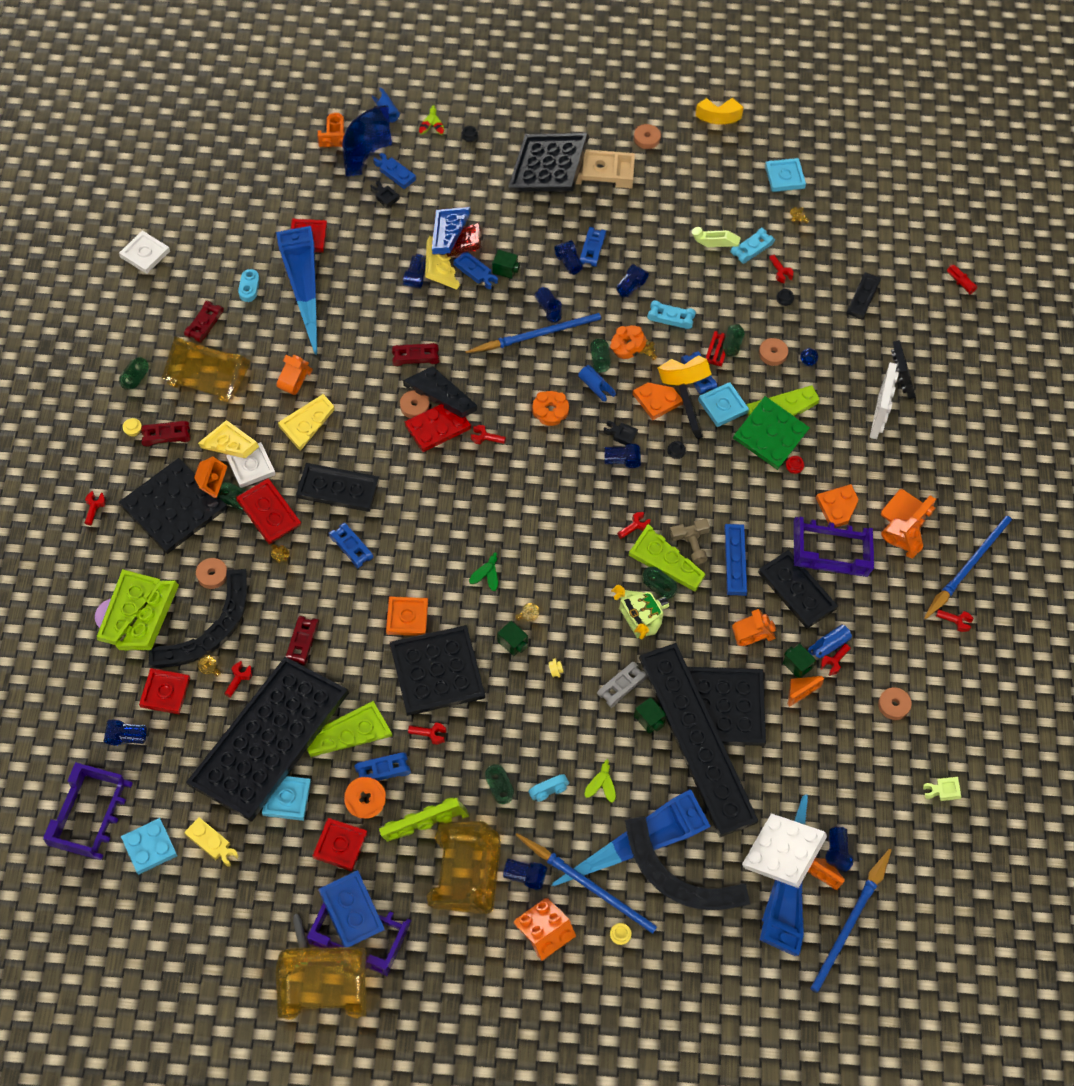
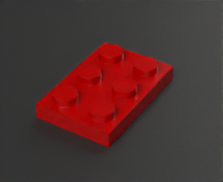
M443 404L405 421L406 428L422 452L471 429V424L466 417L461 418L444 408Z
M269 478L236 498L269 545L301 526L300 520Z

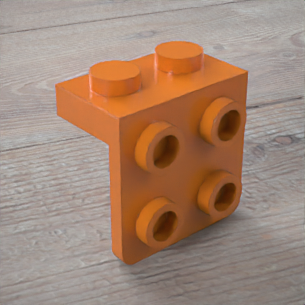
M900 489L881 511V516L890 522L895 518L906 522L910 518H914L918 521L920 529L925 522L924 519L927 516L930 517L934 512L936 499L930 495L923 503L905 490Z
M547 898L514 920L515 926L531 941L541 961L576 937L569 918Z

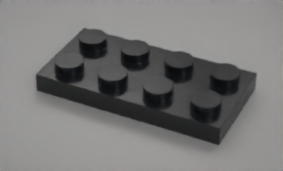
M306 463L296 497L370 512L379 484V476Z
M789 550L758 570L759 575L806 629L837 610L838 605L804 567L794 566V555Z

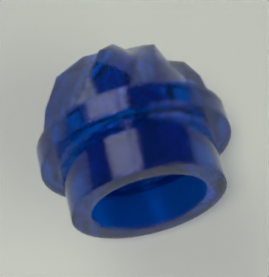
M810 347L804 349L800 355L802 363L806 366H813L819 357L815 349Z

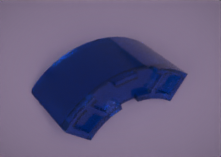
M388 105L375 107L362 113L346 129L342 143L345 176L362 175L367 155L370 152L373 153L380 148L392 145Z

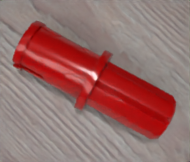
M951 265L947 269V273L957 281L956 284L961 285L968 294L976 291L978 286L968 278V274H964L956 265Z

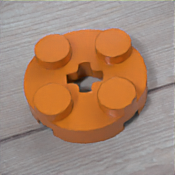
M621 326L616 330V334L611 340L610 348L617 357L629 359L634 357L632 354L637 351L640 353L644 349L647 339L640 327Z
M555 391L539 392L533 401V416L544 425L554 426L560 424L564 418H567L569 413V403L565 394ZM553 406L555 408H553L552 411H549V408L546 407Z
M360 777L348 785L345 791V806L352 815L358 818H372L382 811L386 793L379 781L370 777ZM362 792L371 795L368 804L359 801Z

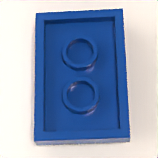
M358 870L318 889L344 949L385 930Z

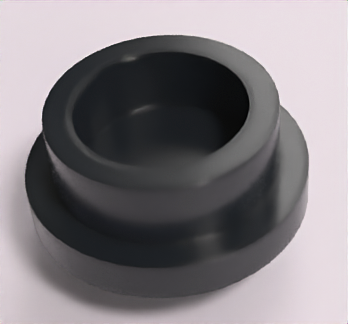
M466 126L461 136L463 140L473 142L478 138V131L473 126Z
M782 289L777 293L776 300L779 304L788 306L793 303L794 295L791 290Z
M674 441L669 444L667 453L671 458L680 459L684 457L686 448L682 442Z

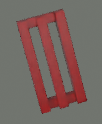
M714 331L705 358L709 364L722 367L732 335L727 337L725 333L720 335L717 331ZM719 339L713 359H710L715 341ZM726 341L720 361H716L722 342Z

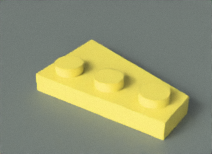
M430 236L427 239L425 278L457 289L460 284L455 279L454 274L456 272L454 267H451L450 254L433 255V237Z
M322 394L278 422V426L301 451L335 410L334 405Z
M227 420L198 443L202 449L241 458L248 457L259 447L255 440Z

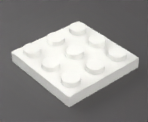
M889 363L878 395L870 438L877 439L879 432L883 433L888 414L891 411V400L896 388L894 385L899 372H896L897 364Z
M771 814L742 865L747 870L799 888L826 840L827 834L819 829Z

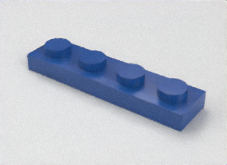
M725 524L727 595L746 596L747 577L744 524Z

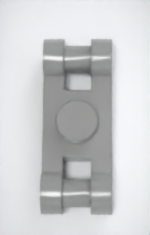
M634 661L598 690L597 694L607 701V705L610 708L614 707L619 700L647 679L646 673L641 671ZM611 689L616 692L614 695L609 692Z

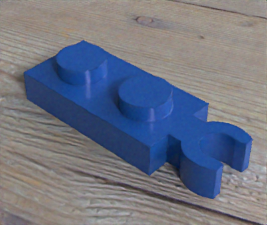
M380 153L381 160L374 158V164L380 167V172L401 188H407L416 180L415 174L392 157L388 160L384 153Z
M467 251L454 260V266L476 283L484 282L487 289L492 288L491 281L495 284L498 283V278L491 274V269Z

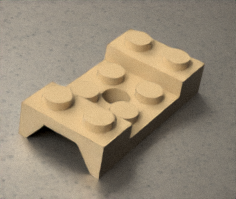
M585 150L576 184L582 185V180L616 183L615 187L632 189L635 153ZM601 164V165H603L604 167L599 168V167H597L596 165Z

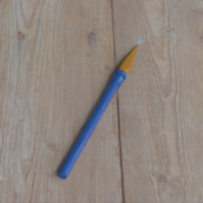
M600 313L519 335L498 338V340L490 341L468 350L466 353L493 350L498 347L504 348L516 342L601 320Z
M1004 517L953 580L935 596L924 619H927L948 602L949 597L953 595L958 584L1012 521L1011 517Z
M517 833L515 834L539 857L547 860L549 865L552 864L553 867L563 871L652 934L657 928L656 925L567 865L555 853L551 854L545 847Z
M888 849L869 871L868 880L865 882L861 896L811 986V990L814 992H819L865 904L874 890H876L877 885L884 879L891 849Z

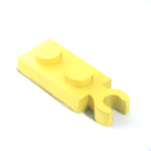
M200 817L184 832L189 839L213 859L217 860L221 856L223 863L228 867L231 865L229 860H227L229 855L238 858V854L234 849H227L230 846V842Z

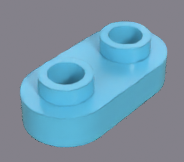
M248 269L242 273L238 289L239 297L242 301L251 302L257 297L260 282L257 271Z
M565 774L558 775L533 786L528 792L532 800L540 802L547 799L550 794L564 792L569 781Z

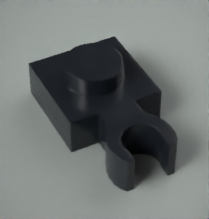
M376 181L377 187L370 185L371 192L375 194V199L384 207L388 208L400 200L399 194L390 186L384 188L380 181Z
M607 421V426L611 427V429L604 427L603 431L606 435H614V441L631 447L638 434V429L622 422L620 426H616L612 421Z

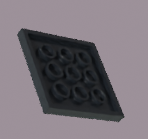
M588 133L525 134L508 186L510 192L574 191L589 140Z
M180 458L173 461L119 501L120 506L167 554L227 509V505L218 496L214 498L199 488L194 479L195 473Z
M467 625L390 642L407 716L485 699V692Z
M688 667L723 745L765 746L763 669Z

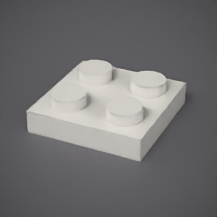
M141 231L119 252L120 258L147 274L170 252V249L146 232Z
M261 442L257 443L259 447L246 458L226 455L240 488L276 475Z

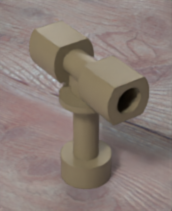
M707 518L694 521L692 526L684 527L681 524L670 527L672 541L685 539L686 542H690L693 550L691 559L695 565L702 564L708 560L706 552L700 549L697 541L701 534L709 533L710 531Z

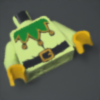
M616 585L611 592L616 593L614 596L615 600L621 598L619 609L635 636L643 639L645 636L655 635L662 625V610L669 607L666 597L655 600L651 592L625 590L621 585Z

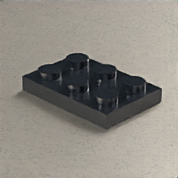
M900 340L894 341V349L891 350L895 364H897L896 372H899L898 378L903 394L907 393L909 399L916 398Z

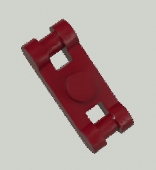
M206 300L191 325L186 327L184 336L192 337L195 341L202 343L222 315L224 308L220 305L215 306L212 302Z
M435 343L395 345L392 347V354L394 355L392 364L394 366L412 363L437 364L440 361L437 354L439 346Z
M188 421L143 425L141 427V434L143 435L141 439L142 445L148 447L157 443L189 442L191 439L188 432L190 423Z
M299 615L286 658L299 662L300 665H306L308 654L319 626V619L313 618L310 620L306 619V616ZM295 650H302L301 654H296Z

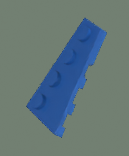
M470 207L436 210L432 241L433 255H444L451 252L471 214Z

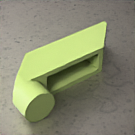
M695 227L692 230L694 239L706 247L739 246L741 239L730 231H702L701 227Z

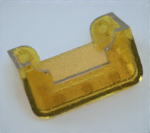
M174 337L162 379L167 381V385L178 387L179 384L216 395L218 400L229 402V399H234L251 361L237 354L221 352L193 342L184 341V339Z
M484 821L439 824L435 839L437 844L444 850L439 888H431L427 895V905L432 909L490 914L494 906L501 847L499 834Z
M358 947L304 948L281 951L276 966L278 1018L292 1020L300 1015L302 1009L345 1008V1013L352 1018L367 1016V951Z

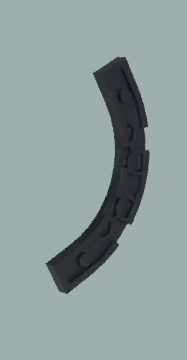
M246 569L226 570L227 595L222 614L204 632L205 634L184 643L153 647L152 650H149V668L174 667L194 662L209 655L227 641L239 625L246 608Z
M642 816L625 820L629 844L638 867L647 880L663 895L684 906L701 910H725L750 905L746 883L725 888L708 889L692 886L675 877L663 866L655 854L649 837L646 817Z

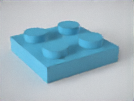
M799 158L766 161L765 168L772 192L805 189L806 182Z
M730 382L702 394L698 398V401L716 427L749 412V408Z
M286 776L264 805L262 815L304 821L311 779Z
M160 818L121 836L138 875L177 856Z

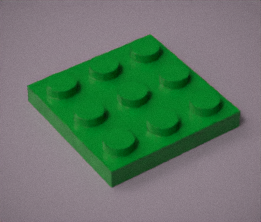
M764 396L734 434L733 439L778 470L810 427Z

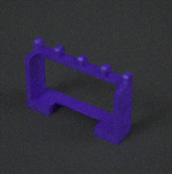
M795 517L794 566L868 577L874 569L873 528H863L862 532L852 531V526L847 525L846 530L834 528V523L829 522L828 527L816 525V520L811 519L810 524L804 523V517ZM804 531L863 540V560L855 559L853 563L822 559L819 558V553L804 551Z
M75 762L68 778L71 788L57 820H50L43 840L47 846L102 860L103 855L97 853L101 842L109 843L110 837L104 834L109 822L116 824L118 818L112 816L117 803L124 805L126 802L124 798L120 797L124 786L131 788L133 783L124 780L120 774ZM85 776L117 784L92 848L59 839Z
M323 902L307 936L308 943L388 976L412 920L407 918L402 924L392 920L394 913L391 911L388 913L387 918L378 915L383 924L399 930L385 961L371 954L366 956L349 948L344 949L342 945L332 942L329 937L320 934L319 931L328 914Z

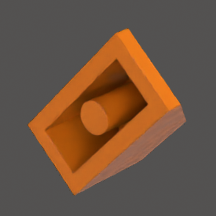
M213 456L200 462L194 477L199 488L216 498L227 465Z

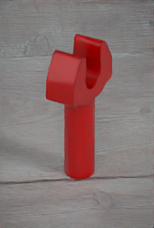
M774 254L771 255L769 260L778 271L775 277L777 281L784 284L786 279L784 275H787L792 280L793 269L791 267L784 268Z
M484 425L473 427V432L481 434H471V440L474 443L480 445L484 440L505 444L506 437L487 433Z
M93 491L86 496L85 501L90 505L84 522L86 525H92L97 508L105 507L106 500L103 493H100L99 499L94 501L95 495Z
M644 512L633 514V523L617 533L619 538H624L636 529L644 531L646 526L650 525V519L640 522L639 520L644 517Z
M938 609L936 617L955 623L957 631L967 632L971 629L970 625L962 622L972 623L974 618L968 612L963 611L961 615L957 616Z
M844 644L833 657L824 656L820 669L822 670L826 665L830 664L833 668L828 675L837 674L841 668L839 661L851 649L850 646Z
M242 661L232 667V673L235 677L224 693L227 697H232L242 680L251 679L252 668L250 665L243 673L240 672L243 667Z
M435 723L432 728L409 725V734L428 736L432 744L435 745L445 742L444 737L435 735L437 732H447L446 727L441 723Z

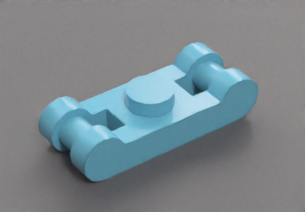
M760 228L756 234L739 244V246H734L730 252L737 256L739 261L744 264L770 247L775 242V238L771 235L769 236L764 228Z
M655 300L651 302V310L647 315L649 320L685 329L692 328V319L696 315L694 309L668 306Z

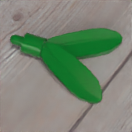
M496 552L493 553V556H490L488 563H485L471 575L469 579L470 584H476L487 576L491 591L497 590L498 577L495 564L498 558L496 557Z

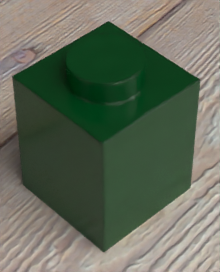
M498 249L492 262V273L512 279L520 268L518 255Z
M510 621L497 633V642L515 656L527 648L528 635L514 622Z
M798 644L795 648L793 646L784 653L783 664L797 678H802L814 668L816 659L801 644Z
M651 697L635 708L634 717L649 734L654 730L656 732L665 725V713Z

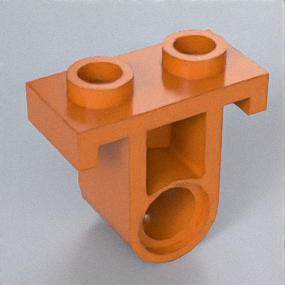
M334 112L327 116L326 133L318 130L319 147H353L352 130H348V133H345L342 114Z
M294 354L292 357L286 355L283 360L286 364L278 378L277 388L296 395L306 375H311L313 369L308 366L309 362Z
M895 518L881 532L883 539L887 543L908 551L906 556L913 559L924 547L918 521L914 518H910L907 522Z
M759 609L752 611L753 616L737 621L732 625L737 645L746 646L766 638L768 641L776 639L774 622L770 621L767 614H763Z

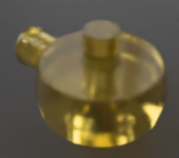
M793 207L790 210L792 221H803L807 224L810 219L805 217L802 207Z
M647 339L641 354L645 353L652 360H655L657 358L654 353L655 343Z
M276 544L271 546V556L276 562L280 563L281 561L288 560L290 552L285 549V546L277 547Z
M534 603L525 604L522 607L521 613L516 615V619L518 621L523 618L527 621L536 620L540 614L538 606Z
M206 655L199 659L198 669L203 674L213 673L218 677L221 671L216 669L217 663L214 657Z

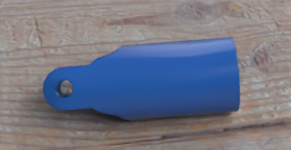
M379 87L382 93L379 100L375 96H372L386 120L394 122L400 117V112L384 89Z
M590 365L581 369L578 377L603 402L607 398L602 391L608 392L613 397L616 396L615 390Z
M841 624L810 646L808 652L812 656L815 655L817 658H822L851 640L852 634L845 625Z

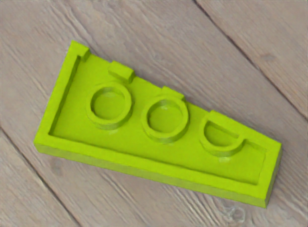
M813 385L769 398L793 416L798 413L801 414L817 405L820 400ZM760 401L746 404L749 408V412L747 413L748 416L752 413V411L756 408Z
M648 524L629 551V556L696 592L705 578V573L688 558H684L677 548L669 545L665 541L666 539L653 531V528Z
M122 569L97 634V640L116 645L125 634L128 626L135 620L139 610H142L147 603V598L160 579Z
M175 580L158 582L146 600L148 603L146 607L139 610L136 615L137 620L133 626H128L125 633L127 635L123 641L119 640L116 644L119 650H152L179 586Z
M374 701L326 724L308 747L307 752L310 757L392 737V732Z
M448 798L442 804L428 806L422 812L408 814L404 816V819L397 822L390 821L384 827L379 828L381 836L388 842L411 835L415 832L414 829L427 830L432 828L436 822L447 824L452 822L453 817L461 815L463 819L469 817V814L458 798Z

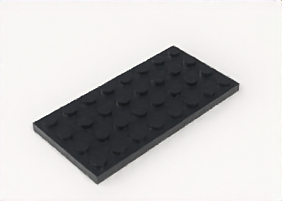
M284 657L186 783L189 787L252 822L348 696V689Z

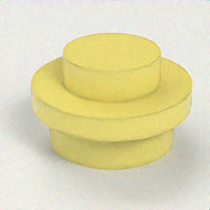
M131 418L123 423V431L127 435L136 436L140 433L142 425L138 419Z
M554 658L553 661L548 662L552 677L557 676L560 678L564 669L561 661L557 662V659Z
M615 924L611 928L610 938L615 944L624 945L631 939V930L626 924Z

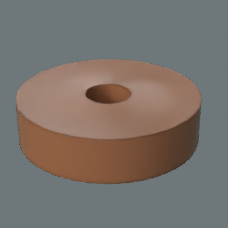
M643 124L635 129L634 142L640 148L652 149L660 143L661 133L657 127Z
M769 338L761 343L759 357L764 363L777 366L786 361L788 347L782 340Z
M415 390L408 391L400 399V410L406 417L413 418L429 410V399L424 394L422 396L417 394Z
M217 558L203 560L196 569V577L199 584L207 589H215L222 586L227 580V567L223 561Z
M900 688L886 689L878 701L880 712L891 720H900L906 717L912 705L910 696ZM892 702H896L898 706H894Z

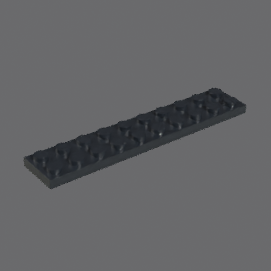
M677 643L639 655L642 667L660 707L665 713V718L719 838L758 824L759 820Z

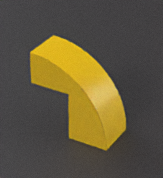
M705 98L697 104L695 116L711 124H730L742 119L744 107L733 98L719 107Z
M699 355L686 364L670 359L658 367L662 383L668 385L690 384L712 375L708 360Z

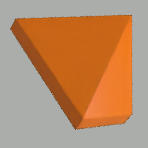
M822 676L791 679L787 702L789 707L821 688L824 678Z
M815 858L808 870V873L835 890H838L845 881L830 859Z

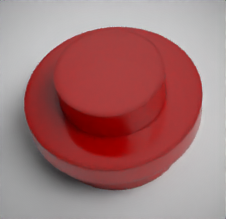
M791 456L787 459L785 466L790 473L798 474L803 471L804 462L799 456Z

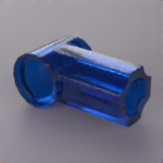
M572 240L554 246L558 260H562L569 274H578L583 269Z
M416 254L412 256L409 268L404 273L403 286L422 288L426 268V258L423 255Z
M632 264L626 276L616 286V291L623 298L629 297L639 285L642 286L646 282L649 273Z
M539 288L535 293V298L545 311L547 320L554 323L560 321L562 318V303L555 299L549 288Z
M628 444L625 447H605L604 462L605 464H625L628 468H637L641 465V447L637 444Z
M108 720L103 742L113 746H118L122 743L144 744L147 737L146 725L125 724L120 720Z
M833 827L829 832L830 849L826 853V862L845 872L852 867L854 862L853 856L849 854L847 829L844 827Z
M507 859L503 878L522 882L531 889L541 890L547 873V867L540 863L532 862L527 864Z

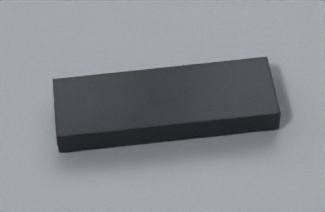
M867 272L864 273L846 314L863 320L881 281L880 277Z
M684 383L679 385L680 394L692 432L699 439L703 437L690 392Z

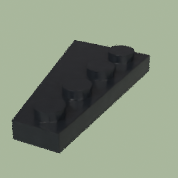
M433 366L403 380V386L409 389L411 387L415 389L417 394L421 396L424 394L430 397V401L443 404L445 409L461 418L477 411V405Z

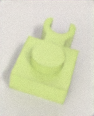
M958 777L937 779V785L931 783L923 785L924 790H932L931 793H925L926 799H931L938 795L940 801L961 799Z

